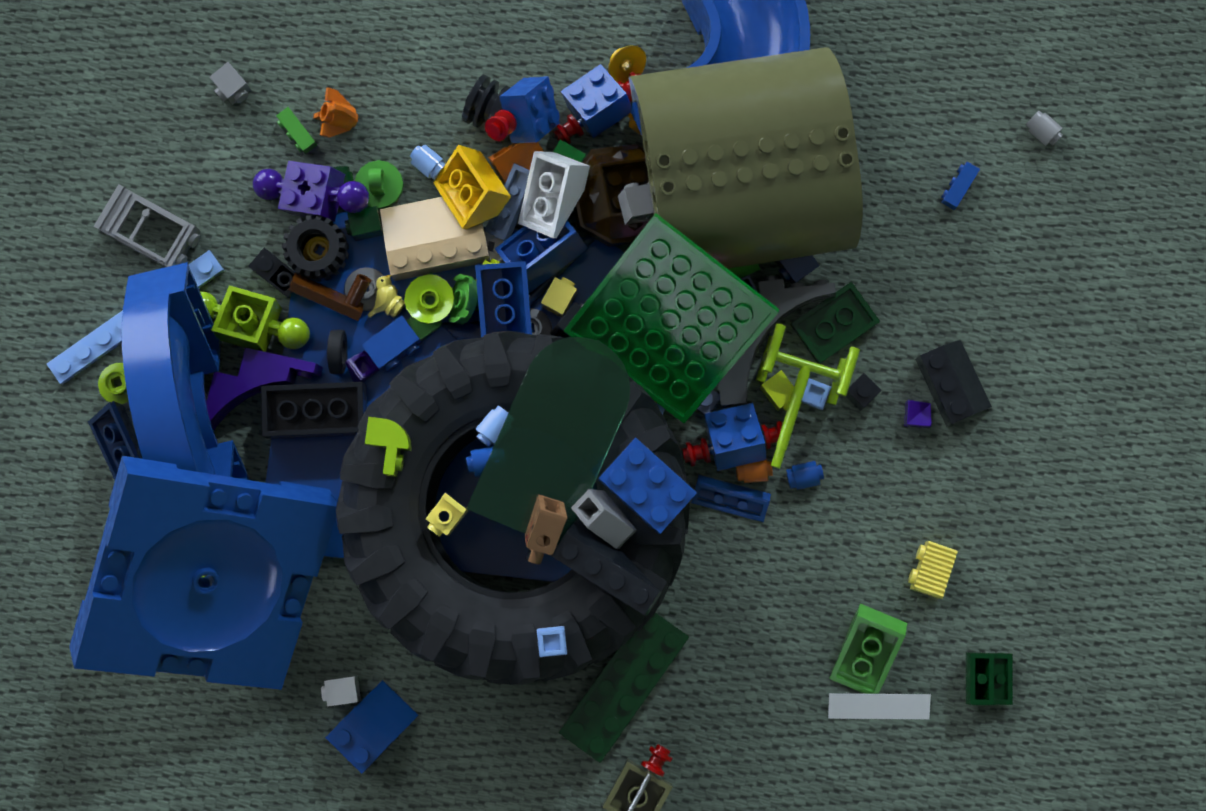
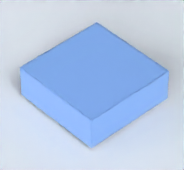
M809 378L801 403L823 410L831 386Z
M565 626L537 629L540 657L567 655Z

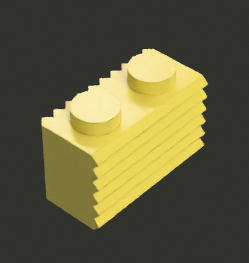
M926 541L924 545H920L916 554V559H919L917 568L911 570L908 578V583H911L910 589L942 599L958 551L931 541Z

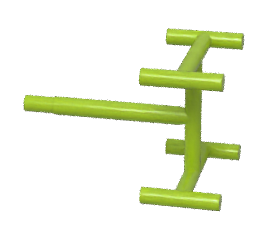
M776 323L773 336L768 338L756 381L762 383L766 381L768 373L773 371L775 361L800 368L770 465L780 469L810 372L834 379L826 403L836 406L839 395H847L860 349L850 347L847 359L840 358L837 369L779 351L786 326Z

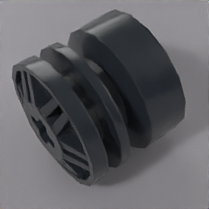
M484 74L479 77L470 90L462 113V121L468 124L473 121V126L479 128L485 120L487 121L499 110H503L499 96L511 88L506 85L498 94L499 82L494 79L490 83L491 78Z

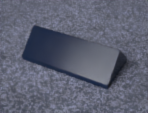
M115 401L109 402L88 421L114 480L116 479L122 456L143 459L135 430L122 404Z

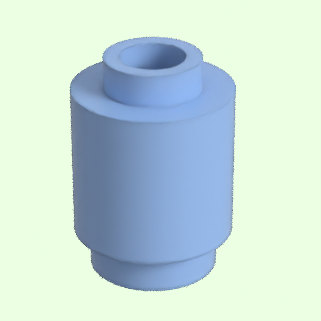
M427 145L417 146L410 155L412 158L411 165L427 178L435 180L445 166L444 159Z
M497 406L495 410L491 409L477 426L476 431L479 434L476 437L488 447L491 443L497 446L512 428L511 423L515 419L503 408Z

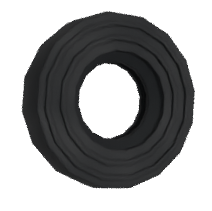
M331 330L329 334L327 363L331 374H343L346 369L345 362L347 360L348 347L345 330Z

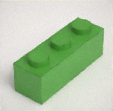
M289 107L276 115L279 119L277 123L282 129L285 127L288 131L286 135L291 141L295 140L297 143L295 146L299 152L303 151L306 154L317 146L314 139Z

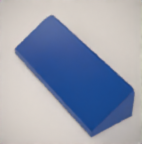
M698 475L695 486L697 494L692 498L691 503L764 522L771 494Z

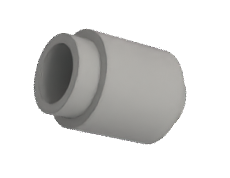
M1041 111L1036 112L1026 123V126L1029 128L1028 131L1044 146H1047L1049 143L1053 146L1063 136L1060 132L1063 127L1046 112L1044 114Z

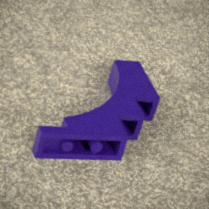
M245 348L238 376L214 372L206 400L213 432L224 417L236 406L253 395L260 393L261 386L294 385L296 375L307 379H312V375L321 377L323 367L313 362Z

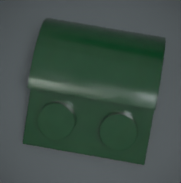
M966 652L965 704L1013 705V654Z

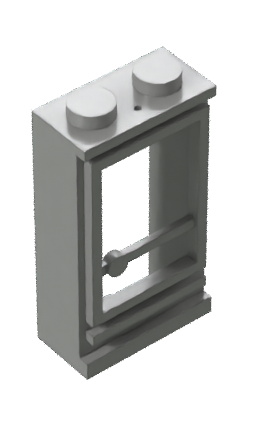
M119 184L94 225L100 232L164 267L186 263L188 259L186 254L191 247L194 248L200 239V230L196 226ZM136 202H139L146 206L147 209L142 211L143 216L128 239L119 234V231ZM151 210L183 227L165 258L133 241L145 219L150 216Z

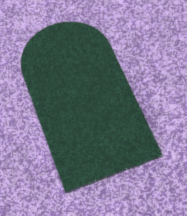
M569 337L549 344L534 357L525 373L466 509L526 534L538 494L562 501L565 505L567 519L558 540V546L565 533L579 518L571 507L588 489H592L628 407L630 399L629 377L624 364L616 353L599 340L585 337Z

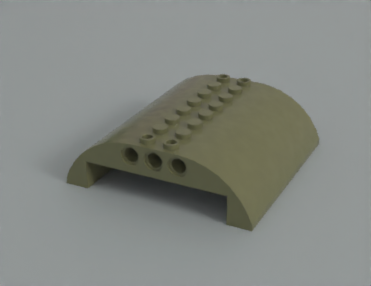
M829 47L629 76L632 102H637L654 214L657 213L719 263L729 269L857 247L862 229L863 196L855 130L845 79L840 65Z

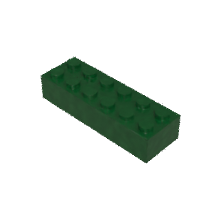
M655 612L644 627L637 631L624 646L614 653L559 730V734L601 763L689 639V636Z

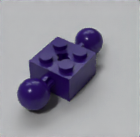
M288 161L284 179L279 172L273 169H263L253 179V189L258 197L264 200H274L280 196L278 209L293 216L306 217L312 215L313 218H316V215H320L324 219L329 218L335 222L339 205L346 212L358 213L364 210L369 202V192L362 183L357 181L344 183L345 174L330 166Z

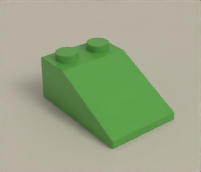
M860 604L829 679L864 694H879L906 636L907 623Z

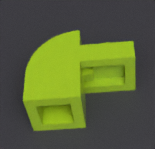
M368 417L365 444L372 447L386 448L383 474L397 477L398 471H402L404 464V455H400V451H411L412 449L410 437L399 424L392 420Z

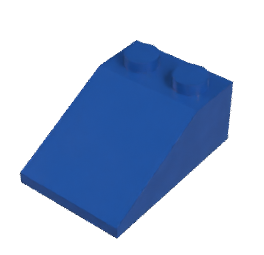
M382 680L325 738L362 774L419 715Z

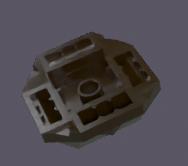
M638 144L591 149L582 162L589 165L590 168L585 190L574 207L577 227L580 231L591 235L608 247L632 244L649 221L625 225L618 195L624 189V186L628 184L639 183V185H645L649 182L645 151Z

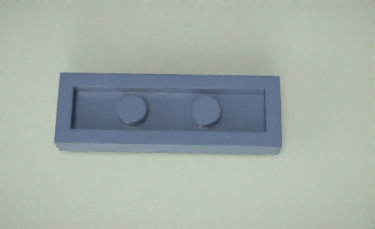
M515 163L513 164L504 185L511 198L498 216L489 219L485 232L503 241L512 235L520 216L529 169Z

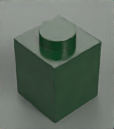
M377 206L365 208L358 213L347 212L349 219L345 221L347 234L352 235L355 241L383 235L380 211Z

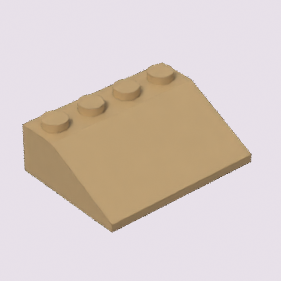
M443 197L380 209L390 275L394 281L427 275L430 272L437 273L481 264L484 260L491 261L483 223L467 230L462 229Z

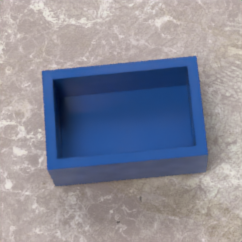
M636 437L598 479L658 535L662 533L697 494L694 489Z

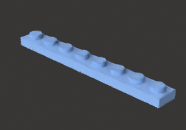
M210 250L189 264L199 289L225 271ZM123 310L47 363V366L60 384L63 385L122 343Z

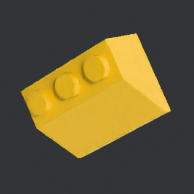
M461 145L456 147L433 182L462 229L466 230L498 216L511 198V195L481 151Z

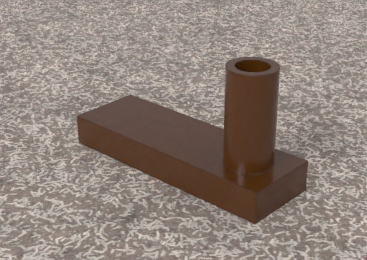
M295 273L291 280L289 291L358 321L364 305L361 300L371 280L365 275L357 274L346 296Z

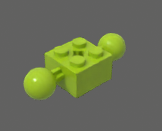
M229 285L223 302L219 305L212 294L200 292L211 319L215 318L211 331L220 341L266 352L272 335L277 336L280 343L288 349H299L309 340L310 330L303 320L288 318L283 322L278 321L282 307L275 298Z

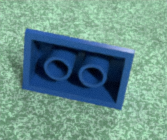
M566 221L557 238H551L524 226L495 248L505 263L526 261L529 293L588 249L568 221Z
M526 261L475 265L481 337L492 332L515 331L532 335Z

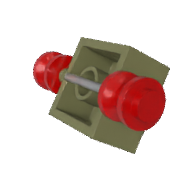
M657 744L656 747L650 746L651 757L648 761L641 762V765L645 768L627 759L603 803V808L608 811H660L673 787L670 782L659 777H663L665 774L662 770L664 763L671 762L673 759L669 756L671 751L660 744Z

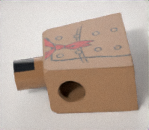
M538 494L525 534L526 547L529 549L526 556L527 561L541 564L544 553L553 555L567 519L564 502Z

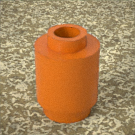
M766 458L763 461L737 466V481H744V483L768 481V476H773V469L770 466L771 461H767Z

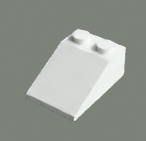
M534 151L518 224L551 238H557L585 190L590 166L555 152Z

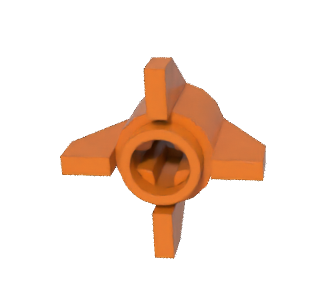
M326 88L325 100L329 102H325L322 105L320 112L314 113L313 119L325 122L321 124L320 136L330 138L350 131L352 127H355L358 122V114L356 109L338 90Z

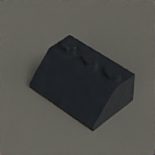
M961 339L933 349L915 359L946 427L992 407Z

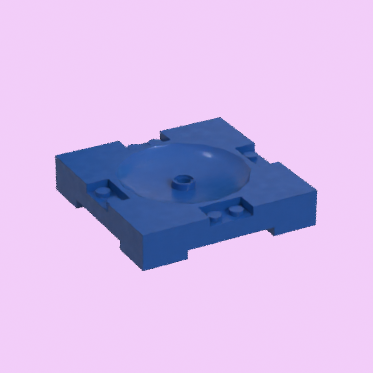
M122 456L108 504L110 510L86 598L82 600L69 646L74 669L155 677L156 672L203 676L206 682L282 690L302 627L301 614L313 576H318L336 519L337 502L330 489L280 481L279 485L183 470L178 469L176 464Z

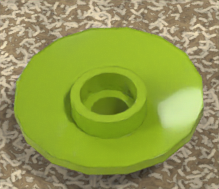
M427 274L419 276L410 283L406 289L404 301L407 311L414 319L421 323L432 324L440 322L449 315L454 304V294L446 280L437 275ZM434 297L435 302L428 305L426 304V299Z

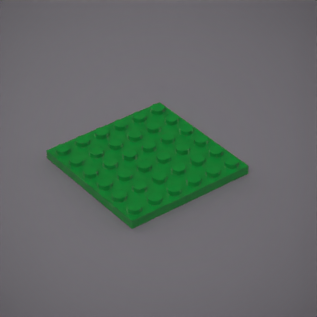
M655 213L566 326L564 332L589 351L599 353L616 363L656 403L682 423H685L774 319L780 309Z

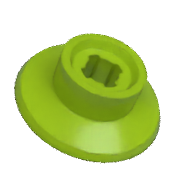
M123 363L109 365L102 371L99 377V392L108 402L115 401L120 404L129 402ZM120 378L122 385L115 388L113 381Z

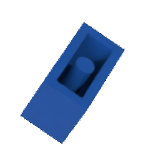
M401 315L363 343L362 346L377 367L383 372L385 370L391 371L400 363L398 360L405 355L409 357L420 349L419 345L422 342Z

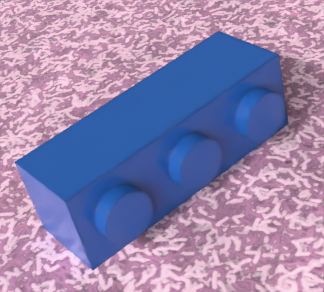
M966 162L964 165L961 164L957 170L958 176L956 178L953 177L949 183L950 189L945 190L941 198L943 200L941 203L955 210L980 169L969 162Z

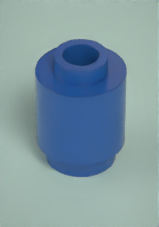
M496 446L472 450L470 451L471 456L466 457L469 473L474 472L475 477L500 473L501 469L507 468L503 447L496 448Z
M815 461L793 465L791 469H786L790 489L796 488L800 490L820 485V480L824 479L821 464L816 465Z

